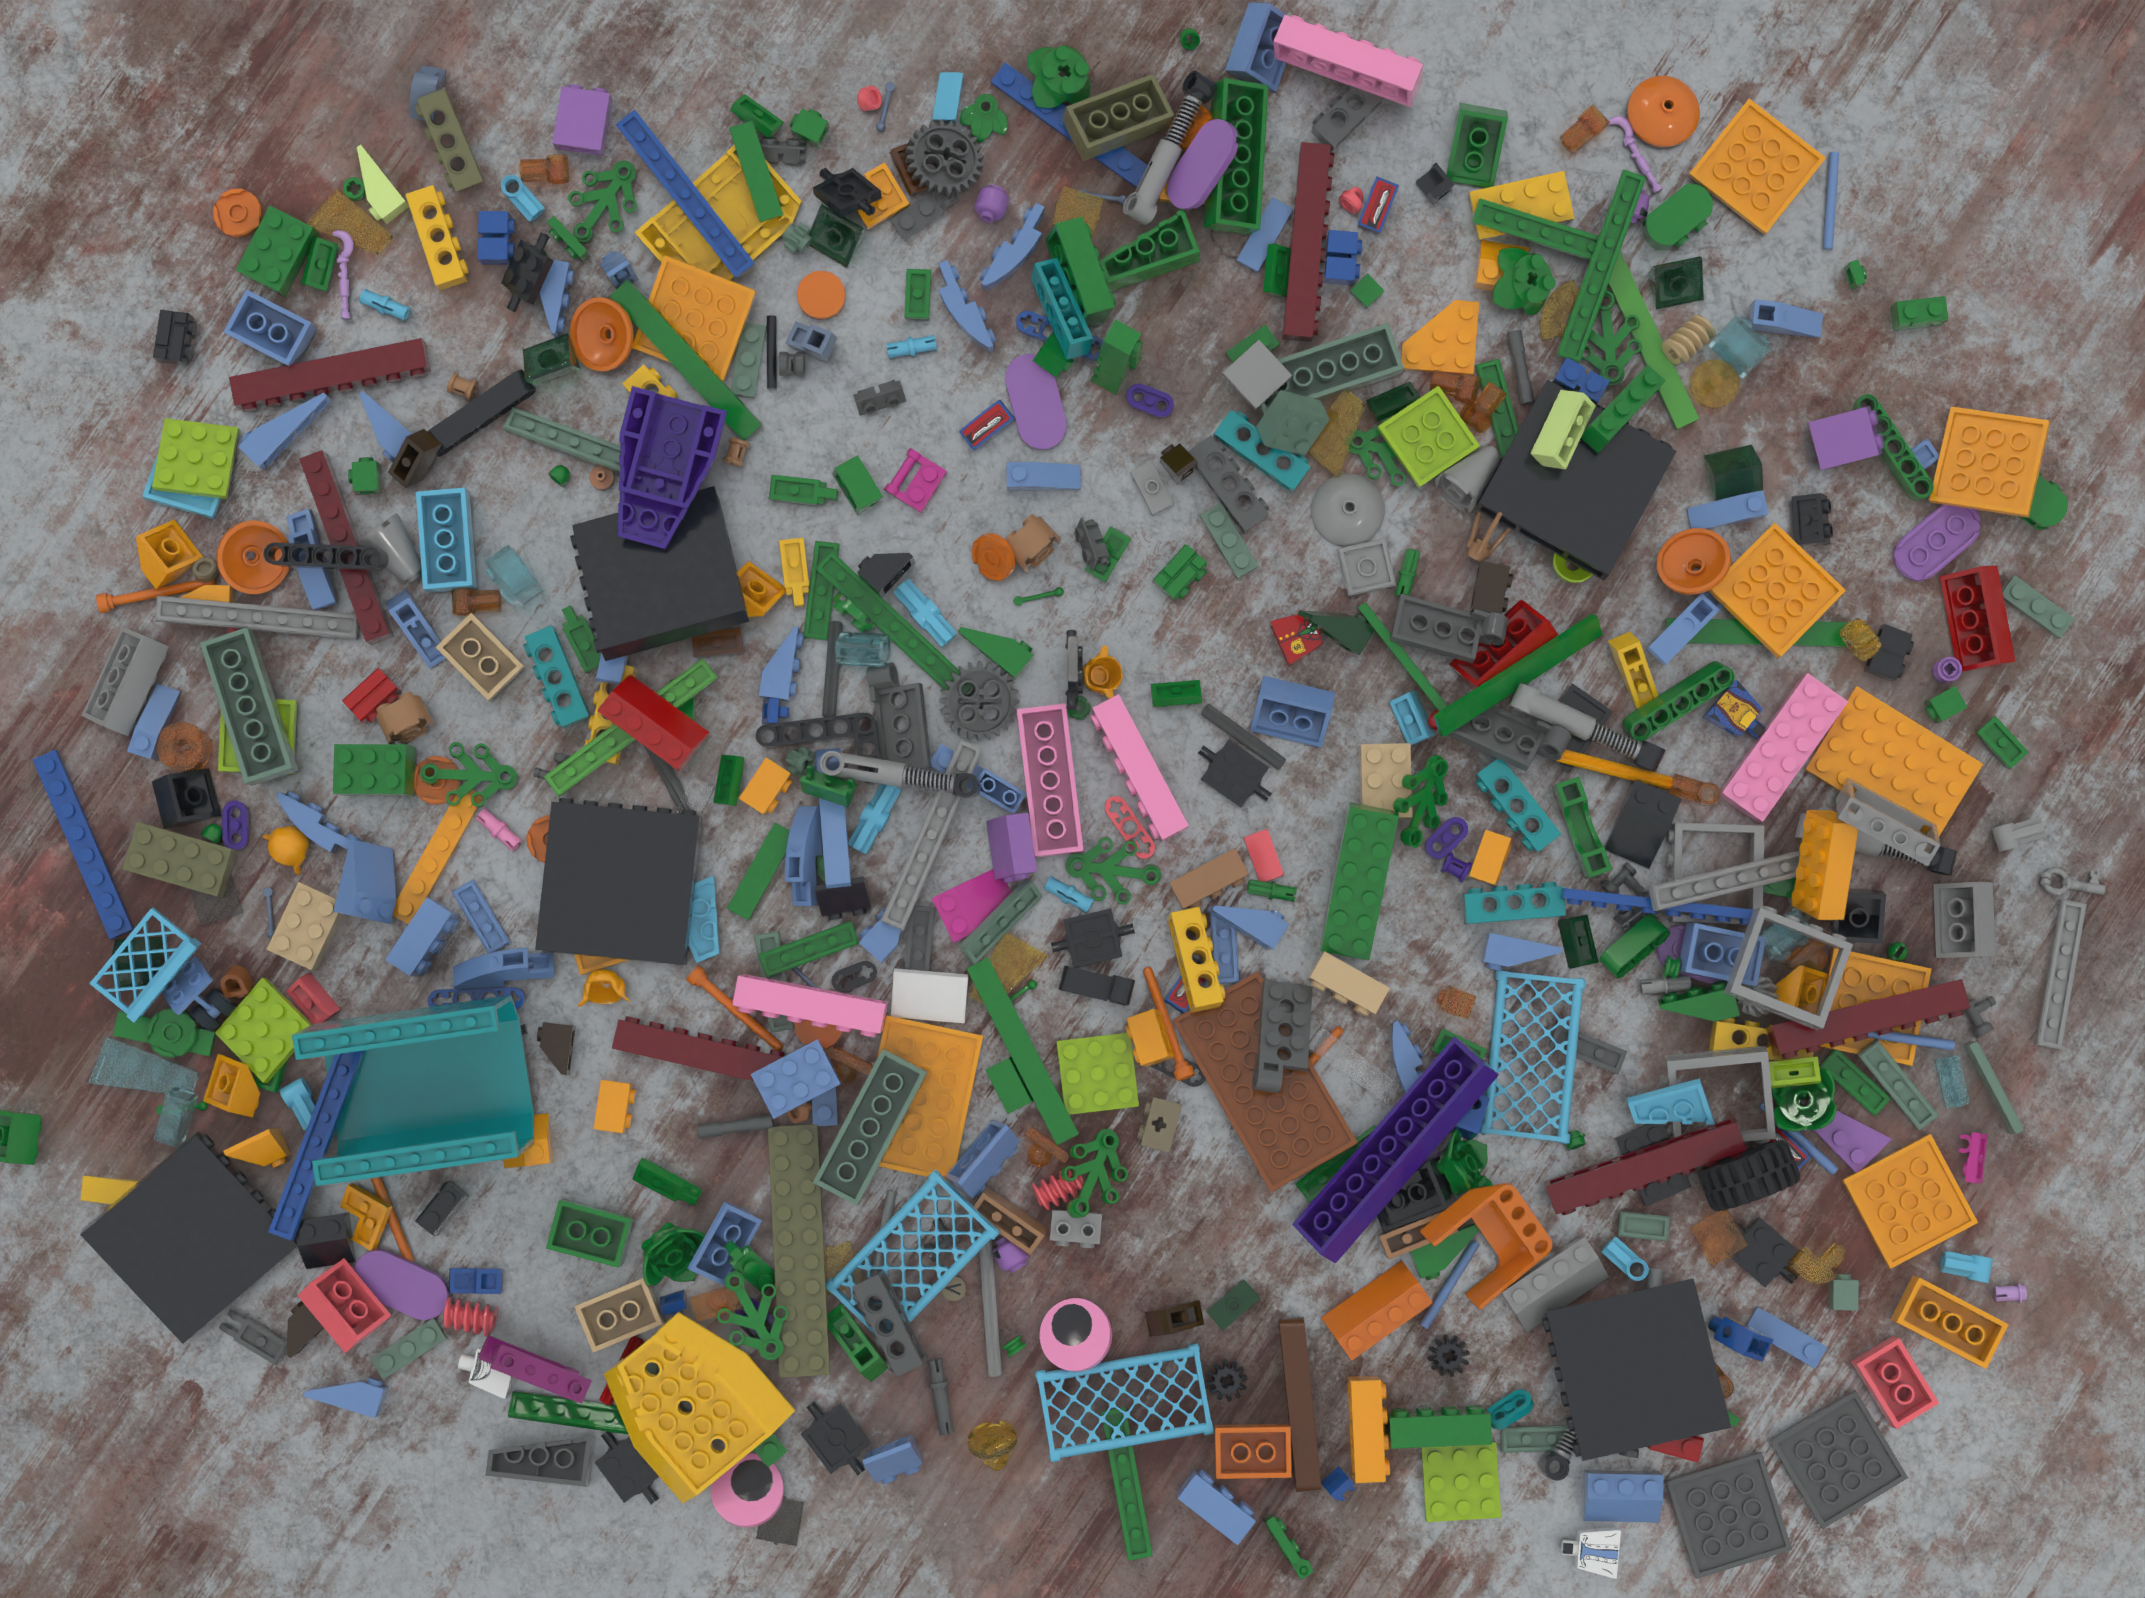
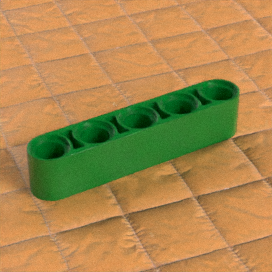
M1871 394L1862 395L1853 403L1852 410L1861 408L1860 403L1866 402L1870 405L1871 411H1876L1878 422L1884 427L1883 433L1877 432V434L1882 435L1884 441V448L1881 449L1882 454L1880 456L1906 495L1913 501L1924 500L1933 491L1932 480L1878 399ZM1889 442L1897 446V453H1891L1888 450L1887 445ZM1902 463H1907L1910 465V474H1906L1902 471ZM1916 483H1920L1924 486V494H1919L1916 492Z
M1719 661L1707 664L1627 715L1622 722L1623 730L1637 741L1648 739L1731 686L1735 679L1733 670ZM1723 670L1721 677L1717 679L1718 673ZM1702 684L1701 689L1696 692L1697 686ZM1681 697L1680 703L1675 705L1676 700ZM1661 710L1660 715L1657 718H1654L1656 712ZM1640 723L1639 729L1634 731V727Z

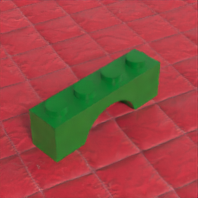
M1647 364L1588 426L1581 439L1599 454L1633 415L1655 395L1666 380Z
M1578 776L1552 786L1584 878L1588 879L1613 870L1605 847L1601 843L1592 823L1588 809V799L1580 777Z

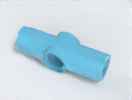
M909 578L893 592L899 601L910 611L909 614L922 629H926L942 648L957 635L955 629L943 618L937 606L928 597L926 598Z
M879 785L872 801L868 802L859 818V824L848 842L849 846L865 855L869 852L877 834L881 833L891 815L890 811L902 791L895 786Z

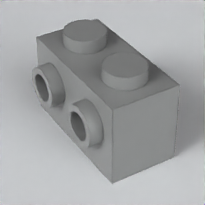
M1052 1209L1050 1240L1055 1241L1057 1246H1069L1070 1242L1080 1243L1079 1247L1094 1248V1244H1100L1102 1213L1088 1212L1085 1217L1075 1219L1068 1214L1067 1210Z

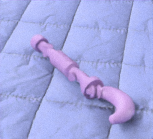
M1621 116L1610 118L1607 121L1609 125L1617 124L1624 129V146H1629L1633 152L1631 157L1636 158L1635 162L1642 174L1646 175L1648 183L1652 186L1653 193L1660 192L1663 188L1660 184H1657L1656 178L1651 173L1652 169L1644 156H1641L1637 145L1634 143L1636 140L1633 137L1634 131L1630 126L1629 120Z
M336 230L332 232L333 236L340 238L344 244V250L337 259L341 272L338 273V276L341 278L339 280L340 296L342 297V312L340 314L341 319H351L350 312H348L350 292L349 280L347 279V263L350 262L348 257L353 251L354 243L352 237L347 232Z

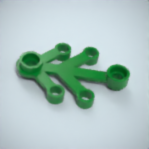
M619 161L609 171L598 173L593 171L584 172L582 181L588 187H593L598 182L611 180L612 182L605 189L584 193L572 191L569 194L568 200L574 207H579L583 203L598 201L585 221L577 224L573 229V236L580 244H587L593 239L594 233L592 228L607 206L610 215L608 224L610 230L615 234L623 231L624 223L620 219L616 193L621 186L625 198L622 203L624 211L629 214L637 211L638 204L634 199L631 183L636 178V169L631 162ZM627 169V175L621 176L619 174L620 170ZM592 175L594 180L590 183L586 182V177ZM579 195V202H572L573 196ZM628 202L634 203V207L632 209L626 208V204ZM614 222L621 223L619 229L612 228ZM582 228L587 230L584 236L578 235V231Z
M1606 290L1603 298H1608L1610 303L1606 306L1600 305L1599 308L1601 310L1604 338L1593 329L1589 336V340L1605 352L1606 362L1595 355L1592 348L1586 345L1585 349L1590 350V355L1587 357L1582 356L1581 360L1589 361L1598 368L1600 376L1610 381L1609 386H1616L1624 379L1625 365L1634 355L1642 351V344L1638 339H1631L1627 344V349L1617 361L1615 351L1631 331L1638 329L1640 321L1636 315L1627 316L1624 325L1614 336L1611 309L1615 304V298L1610 291ZM1630 319L1637 321V324L1633 327H1630L1627 323ZM1638 343L1639 349L1632 351L1630 345ZM1615 370L1617 371V376L1610 378L1608 372Z
M1389 417L1383 419L1382 422H1381V424H1382L1383 422H1385L1386 420H1388ZM1378 426L1367 432L1361 430L1351 431L1345 439V446L1350 453L1359 455L1367 469V476L1372 480H1376L1382 474L1381 467L1378 464H1374L1368 452L1371 451L1379 455L1390 475L1391 484L1396 487L1402 486L1406 477L1403 472L1398 470L1392 459H1398L1386 441L1381 444L1371 441L1381 435L1377 429ZM1360 438L1362 444L1360 446L1354 445L1353 439ZM1370 469H1378L1379 474L1377 476L1371 475ZM1400 475L1402 482L1396 483L1393 477Z
M454 742L449 746V754L453 758H457L467 770L439 769L435 764L431 763L425 764L420 770L421 780L428 785L437 783L439 779L466 781L457 790L447 793L446 802L452 807L458 806L461 799L482 781L491 783L482 792H475L471 796V803L476 808L483 807L486 800L499 789H511L517 782L515 769L508 765L501 766L489 753L487 745L483 743L475 746L474 755L477 759L483 760L493 772L482 771L464 752V747L459 742ZM458 746L461 748V752L454 754L452 748ZM479 748H484L486 750V753L484 755H478L477 750ZM428 769L434 770L435 774L432 777L425 775ZM507 773L510 778L507 781H503L500 778L501 774ZM451 795H457L458 800L456 802H450L449 797ZM476 796H481L483 798V802L477 804L474 802V798Z
M1439 755L1431 756L1425 768L1417 774H1406L1402 779L1403 788L1415 790L1419 783L1426 780L1424 786L1407 798L1398 797L1394 801V810L1400 813H1407L1410 807L1417 804L1409 827L1403 829L1400 834V840L1405 846L1417 848L1422 843L1423 833L1418 828L1425 808L1427 814L1423 820L1424 826L1431 829H1436L1439 826L1440 818L1437 815L1435 805L1444 806L1448 801V794L1445 792L1443 777L1448 771V763ZM1433 786H1435L1436 790L1434 793H1432Z
M1102 837L1098 844L1085 854L1073 853L1067 858L1065 864L1067 872L1073 877H1081L1092 891V898L1096 901H1102L1106 897V889L1104 886L1097 884L1090 872L1100 873L1116 894V900L1120 904H1127L1131 899V893L1123 888L1115 876L1142 879L1148 885H1155L1161 879V870L1154 864H1148L1143 869L1116 865L1125 857L1136 854L1137 844L1133 840H1127L1122 848L1102 863L1091 861L1102 852L1107 853L1112 850L1113 842L1109 837ZM1108 841L1110 847L1107 849L1102 848L1101 842ZM1127 844L1134 845L1135 849L1133 852L1126 851L1125 847ZM1074 862H1081L1082 868L1076 870L1073 867ZM1150 871L1156 874L1153 880L1148 879L1146 876ZM1101 889L1104 894L1101 897H1097L1094 891ZM1125 892L1128 898L1121 900L1119 894Z
M1111 1129L1099 1131L1095 1141L1086 1144H1076L1070 1149V1155L1075 1160L1082 1159L1087 1153L1097 1150L1094 1160L1077 1166L1064 1167L1061 1170V1178L1066 1182L1073 1181L1077 1176L1088 1172L1078 1198L1072 1199L1067 1205L1068 1214L1072 1218L1078 1219L1088 1214V1200L1097 1179L1102 1190V1200L1105 1204H1114L1119 1199L1118 1192L1111 1187L1104 1167L1106 1156L1112 1169L1111 1178L1113 1181H1125L1128 1177V1172L1126 1168L1120 1165L1116 1153L1119 1139L1117 1134ZM1106 1137L1109 1138L1110 1145H1107L1105 1141ZM1076 1148L1081 1150L1080 1156L1076 1154ZM1067 1170L1071 1171V1178L1067 1176ZM1118 1170L1122 1173L1121 1179L1117 1176ZM1109 1192L1113 1195L1112 1201L1108 1199ZM1079 1203L1082 1204V1212L1078 1209Z
M737 1271L730 1272L725 1277V1286L730 1291L736 1293L748 1317L732 1313L729 1309L723 1308L718 1311L717 1319L723 1324L730 1322L754 1329L760 1339L744 1336L741 1331L735 1330L729 1336L730 1343L735 1346L745 1345L758 1349L760 1355L766 1360L779 1358L783 1352V1343L779 1336L783 1322L788 1317V1309L785 1306H777L774 1309L773 1315L775 1320L770 1334L764 1325L771 1300L776 1295V1287L773 1284H765L762 1287V1299L757 1312L743 1287L745 1284L744 1276ZM736 1276L739 1278L738 1286L730 1284L732 1277ZM771 1286L774 1289V1293L771 1296H766L764 1294L765 1287ZM779 1308H783L786 1311L785 1317L778 1318L776 1311ZM722 1311L729 1313L728 1320H721L720 1313ZM739 1333L742 1339L739 1343L732 1341L733 1334ZM768 1343L775 1344L776 1350L770 1353L766 1350Z

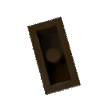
M1180 443L1175 447L1171 444L1161 452L1163 456L1160 457V463L1177 485L1197 471V460Z
M543 1022L542 1027H539L537 1032V1041L540 1042V1048L561 1075H570L576 1026Z
M1200 1300L1145 1312L1149 1337L1173 1334L1204 1325Z
M302 1301L292 1308L291 1312L293 1315L288 1318L287 1356L289 1358L295 1357L324 1329Z

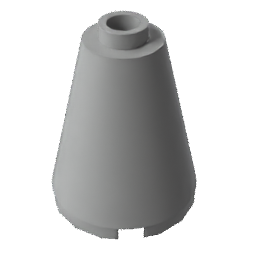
M1484 445L1440 473L1435 479V485L1437 488L1441 486L1444 490L1441 494L1444 499L1458 510L1463 511L1467 508L1468 512H1471L1477 506L1501 463L1499 451L1493 446L1488 447Z
M397 513L357 541L359 546L374 547L385 551L389 558L386 568L402 582L408 580L411 583L422 575L419 572L421 570L420 560ZM377 553L372 554V557L378 561Z

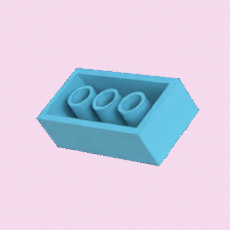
M466 488L416 492L423 590L427 593L477 589L470 492Z

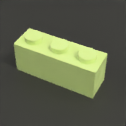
M1560 390L1530 454L1542 466L1566 469L1596 405L1585 393Z

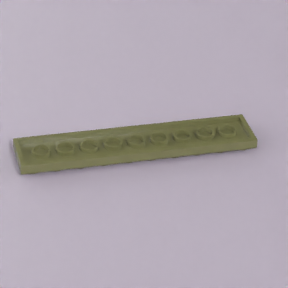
M817 1124L768 1128L776 1307L785 1306L788 1309V1317L783 1322L779 1336L783 1343V1352L779 1357L780 1378L830 1375L821 1187L813 1183L820 1169ZM779 1308L776 1311L778 1318L785 1317L786 1311L783 1308Z

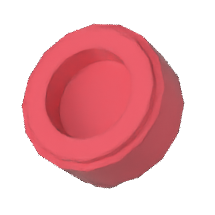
M871 85L859 90L857 100L862 111L875 110L881 106L882 97L878 88Z
M1359 187L1345 190L1339 196L1341 206L1347 212L1357 214L1363 207L1362 190Z

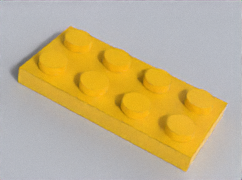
M1565 171L1470 191L1468 193L1473 215L1478 199L1481 198L1557 223L1575 219ZM1475 224L1478 241L1507 235Z

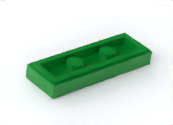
M1833 1049L1819 1064L1820 1068L1828 1069L1832 1074L1833 1080L1872 1116L1875 1117L1891 1100L1889 1095L1839 1050Z

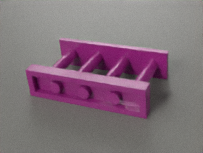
M487 1335L478 1359L490 1363L491 1369L580 1404L583 1403L592 1380L578 1375L579 1371L490 1335Z

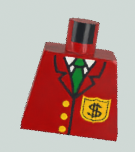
M1297 614L1273 620L1269 624L1288 667L1323 644L1320 634L1323 633Z

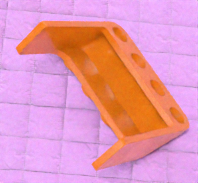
M1510 1183L1469 1190L1420 1230V1233L1433 1246H1437L1468 1219L1471 1218L1498 1257L1496 1268L1465 1293V1296L1479 1310L1547 1256L1552 1249L1551 1238L1518 1190Z

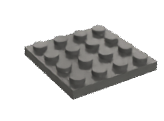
M1853 1390L1769 1441L1822 1529L1908 1479V1476L1856 1390Z
M1762 1452L1665 1481L1696 1579L1792 1550Z

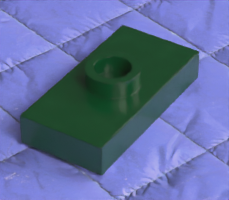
M1407 382L1367 399L1366 404L1378 422L1397 414L1421 397L1412 383Z
M1243 1279L1206 1312L1223 1331L1254 1305L1260 1297Z

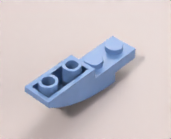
M1035 203L1033 209L1030 207L1027 209L1023 217L1025 224L1021 230L1017 229L1012 237L1011 242L1014 243L1013 245L1004 241L1001 247L996 246L991 256L994 261L990 268L985 267L980 276L982 289L987 291L1009 278L1034 252L1042 239V233L1037 231L1036 228L1045 213L1044 206Z
M948 260L938 263L946 284L945 287L939 289V295L949 314L971 340L988 352L994 351L992 343H995L996 339L992 329L987 330L983 321L987 320L983 307H977L975 301L965 304L969 299L964 287L959 289L956 282L960 277L955 265L950 266Z
M306 509L286 516L290 535H288L289 543L320 544L312 510ZM305 550L299 553L300 562L306 558ZM323 556V557H322L323 562L326 563V562H327V558H325V557ZM297 568L313 610L337 603L329 569Z
M1708 591L1701 593L1647 649L1665 666L1713 618L1723 605Z
M940 744L931 759L932 768L944 774L954 751ZM976 765L972 775H975L981 782V790L978 795L1011 814H1015L1026 793L988 770ZM969 779L966 786L970 791L973 789V781Z
M287 791L286 794L278 792L277 798L291 821L308 838L329 852L336 853L339 846L348 850L350 839L362 841V839L348 833L347 837L338 833L340 828L329 822L323 825L327 815L321 813L322 807L312 802H309L307 806L300 802V796L291 791Z
M798 806L790 828L785 858V882H792L793 906L818 905L814 886H817L816 856L822 855L820 806Z
M516 948L488 953L469 959L453 967L454 990L504 987V981L554 978L553 952L528 954V948Z
M1395 1020L1391 1023V1053L1396 1075L1402 1090L1406 1093L1422 1075L1421 1070L1416 1072L1415 1068L1423 1064L1420 1058L1424 1056L1418 1045H1412L1408 1039L1411 1033L1405 1023L1400 1024L1398 1020Z

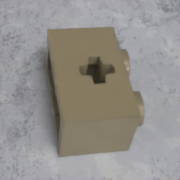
M1156 1097L1152 1098V1102L1147 1100L1143 1114L1148 1116L1146 1125H1140L1137 1139L1141 1140L1140 1145L1170 1153L1182 1104ZM1158 1117H1162V1122L1166 1123L1165 1128H1160L1159 1132L1155 1131L1152 1121H1157Z

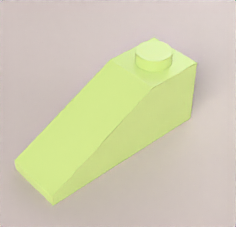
M360 144L357 147L367 201L372 206L368 210L377 221L382 218L388 224L409 208V205Z

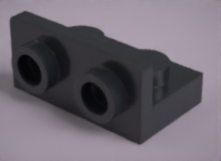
M1822 493L1792 496L1795 542L1799 546L1821 543L1825 545L1830 544V538L1833 537V527L1829 523L1828 514L1831 513L1830 499H1827V496Z

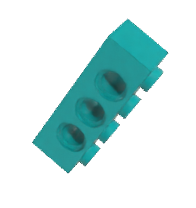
M1058 258L1034 263L1031 282L1066 360L1089 354L1093 337Z
M1230 410L1214 432L1213 438H1218L1228 449L1293 494L1310 470L1309 461L1300 454L1294 455L1291 452L1269 447V454L1265 456L1258 454L1256 447L1264 443L1257 427L1248 422L1249 418L1244 413L1238 410L1235 413ZM1245 430L1249 433L1250 438L1247 441H1240L1236 436L1237 432ZM1286 459L1290 467L1286 470H1281L1277 467L1276 461Z
M550 625L524 636L527 642L523 644L526 654L529 658L533 657L536 664L532 667L537 680L542 679L545 686L542 689L544 698L547 703L551 702L554 708L551 715L555 724H560L562 728L567 729L590 719L591 714L555 627ZM547 649L551 650L553 653L551 660L543 662L541 660L542 652ZM554 672H560L562 675L560 683L551 684V675ZM570 695L571 703L567 707H561L559 704L561 696Z
M1497 758L1475 775L1477 787L1483 793L1488 792L1492 798L1490 801L1492 806L1498 813L1502 811L1508 818L1506 820L1507 825L1513 832L1518 831L1523 837L1521 842L1529 852L1533 850L1534 853H1538L1561 835V832L1506 762ZM1497 780H1502L1506 783L1507 790L1505 793H1498L1495 790L1494 785ZM1512 800L1521 802L1522 810L1520 813H1515L1510 809V802ZM1528 819H1533L1537 823V830L1533 833L1525 828V823Z
M1556 882L1541 883L1542 888H1532V884L1517 885V890H1507V886L1492 887L1493 892H1483L1482 888L1468 889V894L1462 895L1464 925L1566 916L1565 899H1561V889L1563 886H1557ZM1535 894H1540L1544 898V904L1541 908L1535 907L1532 903V897ZM1510 896H1515L1519 899L1520 905L1516 910L1509 908L1507 904ZM1485 898H1491L1495 902V908L1492 912H1488L1483 908Z

